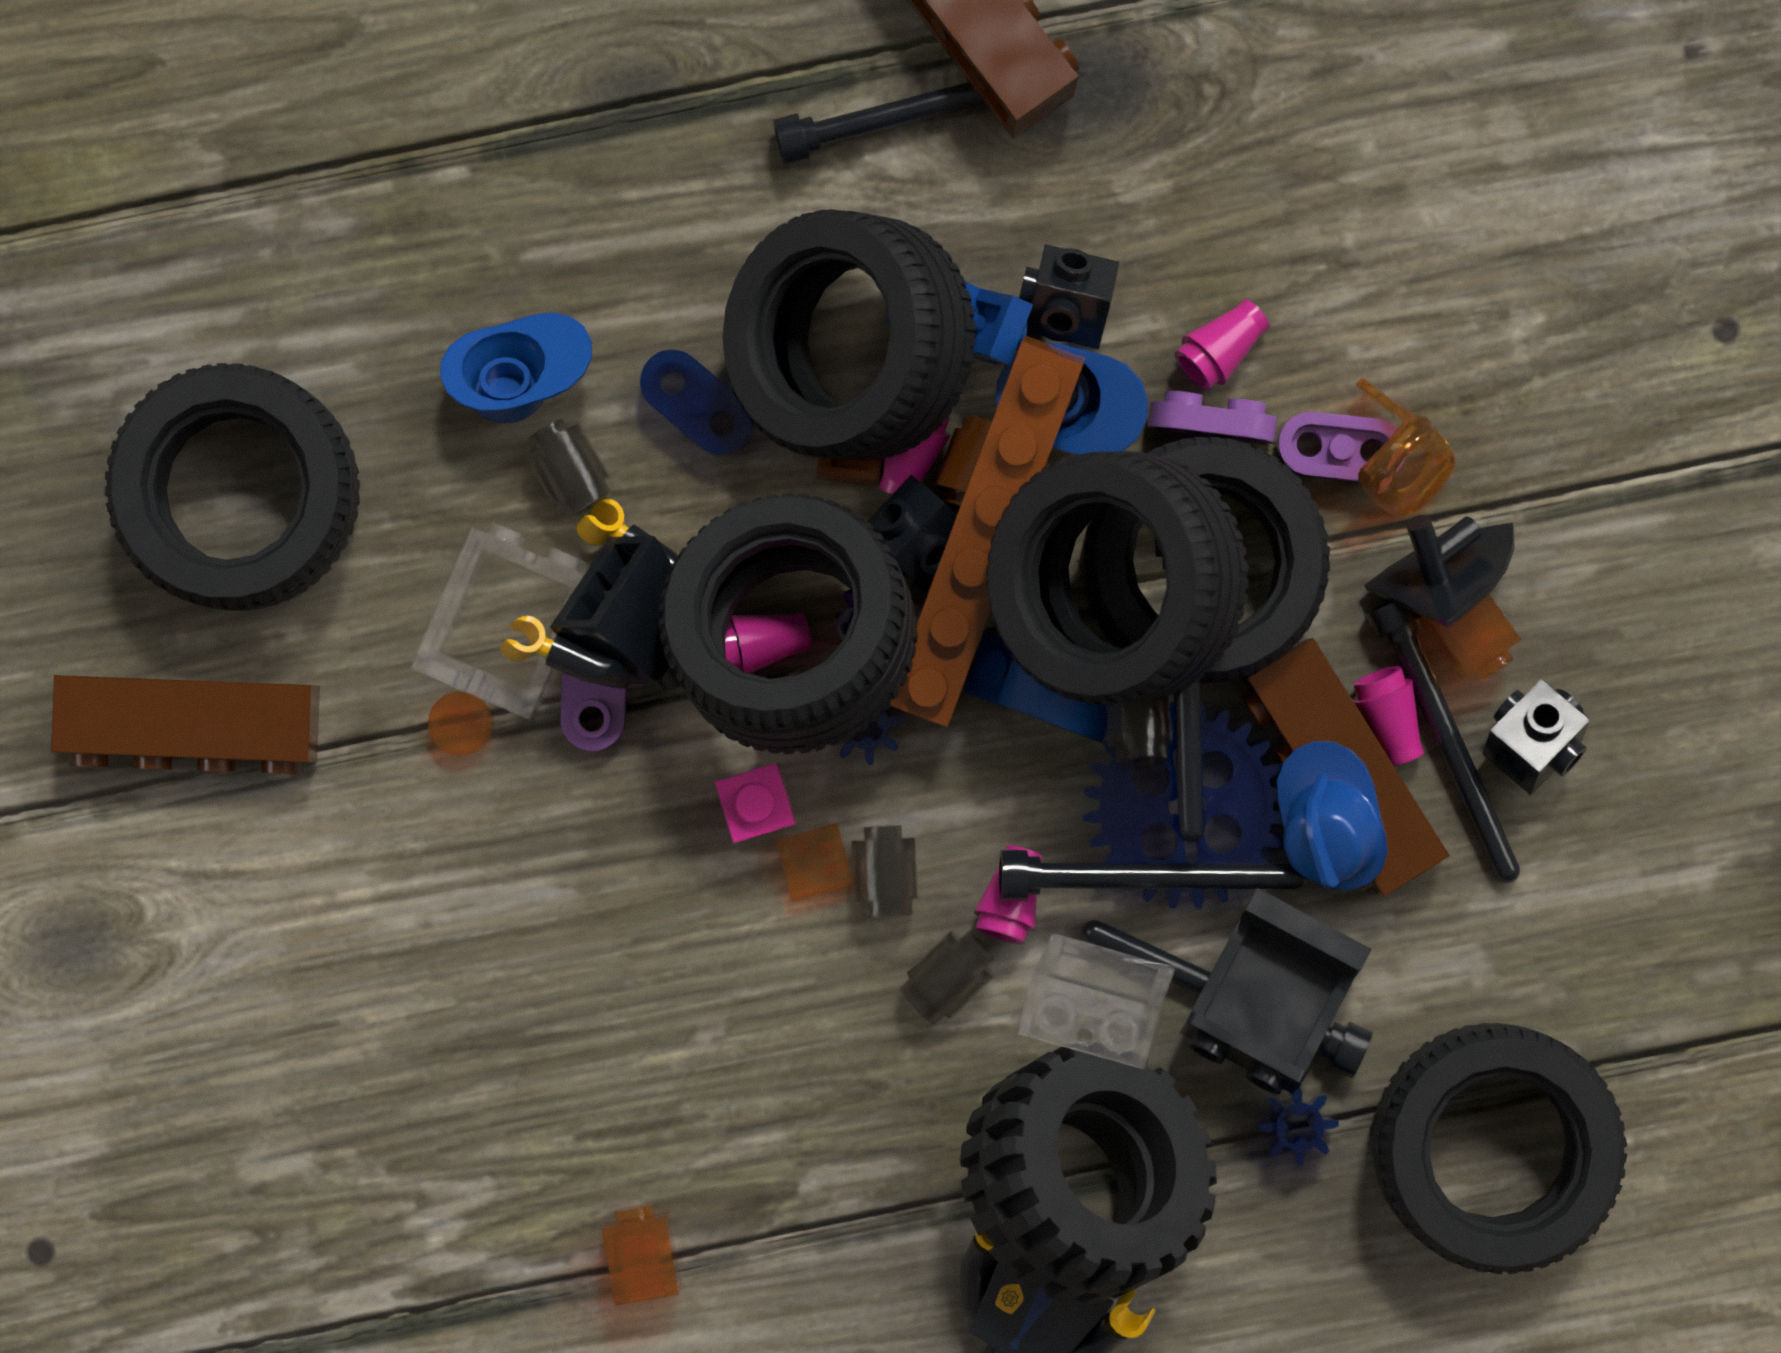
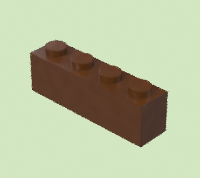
M907 0L1012 139L1074 97L1079 78L1076 73L1079 70L1078 62L1069 47L1061 39L1056 38L1054 41H1051L1038 24L1041 16L1032 0Z
M1313 637L1293 647L1269 666L1242 679L1249 692L1242 695L1241 699L1250 715L1261 729L1270 724L1283 746L1275 750L1282 765L1296 748L1313 741H1334L1351 749L1366 764L1374 783L1382 823L1386 832L1388 855L1383 870L1369 884L1359 887L1363 892L1373 887L1377 895L1385 897L1450 856Z
M54 675L51 752L70 753L69 766L108 767V755H133V768L172 770V757L197 758V771L236 772V759L261 760V773L299 774L300 762H317L320 686Z

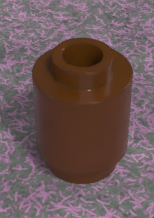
M966 415L962 428L954 429L935 482L937 488L945 491L943 501L947 505L960 509L992 421Z

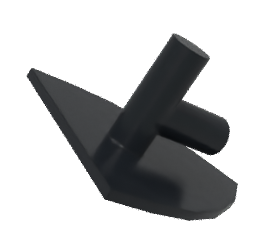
M1415 516L1406 523L1414 551L1386 568L1364 586L1367 591L1449 627L1493 591L1507 571L1515 549L1513 522L1480 528L1471 517L1466 516L1437 537L1429 516Z

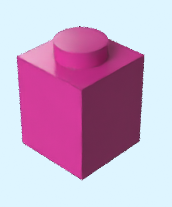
M778 763L715 781L733 843L797 824Z

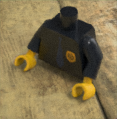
M975 1232L960 1263V1308L970 1318L968 1323L969 1332L988 1344L983 1353H1111L1127 1338H1136L1142 1335L1156 1313L1153 1307L1149 1309L1148 1313L1143 1315L1130 1311L1127 1306L1136 1293L1134 1290L1120 1296L1112 1310L1110 1308L1114 1303L1113 1298L1095 1304H1081L1075 1298L1066 1303L1048 1298L1044 1294V1285L1031 1290L1014 1278L1017 1270L1012 1265L1008 1264L1002 1267L989 1252L994 1246L985 1233L978 1236L977 1232Z

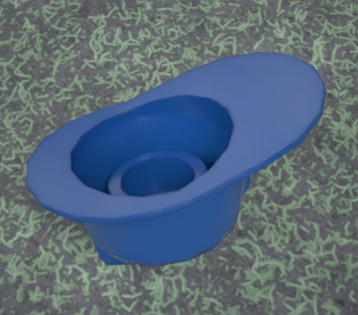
M553 312L531 315L501 325L482 328L461 336L448 347L441 360L440 379L447 394L461 406L470 408L482 418L498 424L516 423L527 419L541 407L544 400L555 397L572 388L584 376L592 360V341L585 327L571 316Z
M1047 343L1086 358L1052 448L1074 454L1124 451L1139 438L1147 421L1148 397L1142 380L1127 364L1110 356L1060 343ZM1018 351L1013 355L1010 365L1004 364L997 379V406Z
M1313 741L1296 748L1283 762L1277 779L1278 803L1285 830L1283 835L1285 854L1296 871L1304 878L1321 884L1323 888L1354 890L1369 884L1383 870L1388 855V847L1374 783L1366 764L1351 749L1334 741Z

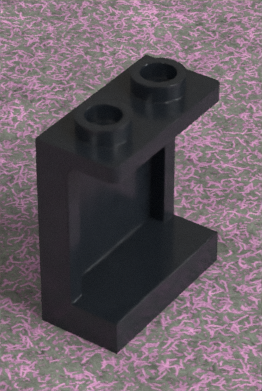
M1257 888L1246 905L1179 1033L1191 1039L1188 1044L1189 1048L1203 1058L1218 1064H1222L1226 1058L1248 1070L1245 1077L1257 1087L1276 1095H1280L1282 1089L1294 1094L1301 1086L1315 1053L1354 978L1361 971L1372 949Z

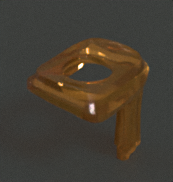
M1361 378L1356 385L1363 394L1402 422V424L1387 442L1360 468L1358 480L1373 502L1391 514L1404 517L1421 509L1443 486L1453 472L1455 456L1446 439L1427 417L1412 413L1390 399L1367 380ZM1425 449L1427 459L1419 477L1409 486L1403 489H1395L1394 477L1402 461L1411 453Z

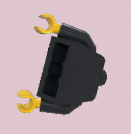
M612 499L600 500L590 510L592 515H585L578 522L577 532L582 540L590 545H605L551 624L550 628L557 635L555 640L546 637L543 625L535 617L522 616L515 619L509 626L516 631L524 633L529 639L530 645L524 646L515 640L505 639L500 644V650L505 657L515 662L525 661L534 653L547 658L546 666L589 683L623 689L630 684L654 685L658 682L664 690H674L681 685L664 654V646L661 643V632L659 630V620L661 618L659 615V605L662 603L660 599L662 590L666 588L664 585L666 577L671 574L670 568L672 564L679 560L678 554L637 525L633 524L630 528L624 525V512L618 502Z

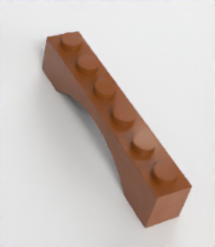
M1025 336L1022 340L917 622L918 642L915 643L917 648L915 657L911 659L913 663L911 672L906 674L908 679L904 686L899 687L900 692L897 698L890 701L892 707L948 727L991 613L988 600L990 596L986 585L988 583L986 571L987 566H989L988 551L991 549L990 542L992 536L996 534L997 522L1002 519L1001 513L1005 507L1010 506V499L1014 493L1019 492V487L1025 482H1029L1030 477L1036 472H1041L1042 468L1046 466L1086 358Z

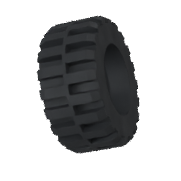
M1095 1041L1088 1046L1080 1042L1066 1044L1053 1052L1045 1053L1008 1075L1004 1080L995 1084L982 1097V1106L972 1112L966 1126V1132L972 1138L963 1142L961 1146L960 1165L961 1167L968 1168V1177L961 1180L964 1201H972L976 1215L970 1219L978 1236L983 1233L986 1234L994 1246L989 1250L990 1254L1002 1267L1008 1264L1012 1265L1017 1270L1014 1275L1016 1280L1031 1290L1044 1285V1294L1048 1298L1065 1303L1074 1298L1081 1304H1095L1109 1298L1116 1299L1176 1269L1186 1261L1187 1253L1197 1249L1204 1238L1206 1226L1203 1223L1212 1219L1216 1195L1209 1193V1187L1217 1183L1216 1161H1209L1206 1150L1212 1146L1207 1127L1199 1128L1193 1112L1198 1110L1188 1094L1182 1097L1172 1087L1176 1080L1161 1067L1155 1070L1147 1067L1149 1059L1130 1049L1118 1054V1047L1112 1043ZM1061 1123L1072 1126L1088 1135L1102 1149L1110 1161L1119 1189V1209L1115 1223L1107 1221L1088 1210L1069 1188L1058 1159L1057 1140Z

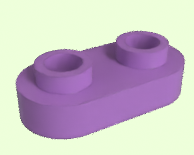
M1169 390L1165 391L1164 401H1152L1150 404L1148 428L1152 430L1206 438H1229L1237 442L1274 444L1277 417L1265 414L1266 403L1228 399L1227 409L1202 406L1203 395Z
M1303 412L1295 415L1281 428L1276 444L1281 463L1283 465L1286 464L1291 469V472L1298 476L1365 484H1377L1388 480L1400 470L1406 457L1405 440L1401 432L1390 422L1377 418L1331 413ZM1311 434L1317 438L1320 447L1316 456L1306 457L1298 451L1297 440L1300 435ZM1365 441H1375L1381 446L1382 458L1378 463L1369 464L1362 459L1360 448Z
M563 673L561 727L566 738L576 747L587 751H600L615 744L625 729L627 687L623 689L611 688L581 681ZM589 707L599 708L604 715L602 727L594 732L587 731L581 724V715Z

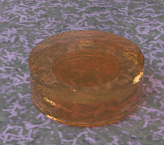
M453 692L443 696L434 704L428 718V729L434 743L443 751L453 755H469L479 751L490 740L494 728L493 714L487 703L479 696L468 692Z

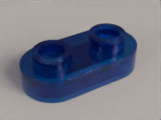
M673 349L661 351L653 355L646 362L640 377V386L646 401L697 446L711 455L729 456L739 452L747 445L753 433V421L749 420L745 409H742L738 403L734 392L695 358L686 352ZM677 372L684 376L685 387L681 393L669 395L662 390V380L668 373ZM726 413L733 418L734 427L728 435L717 436L711 432L710 421L716 414Z

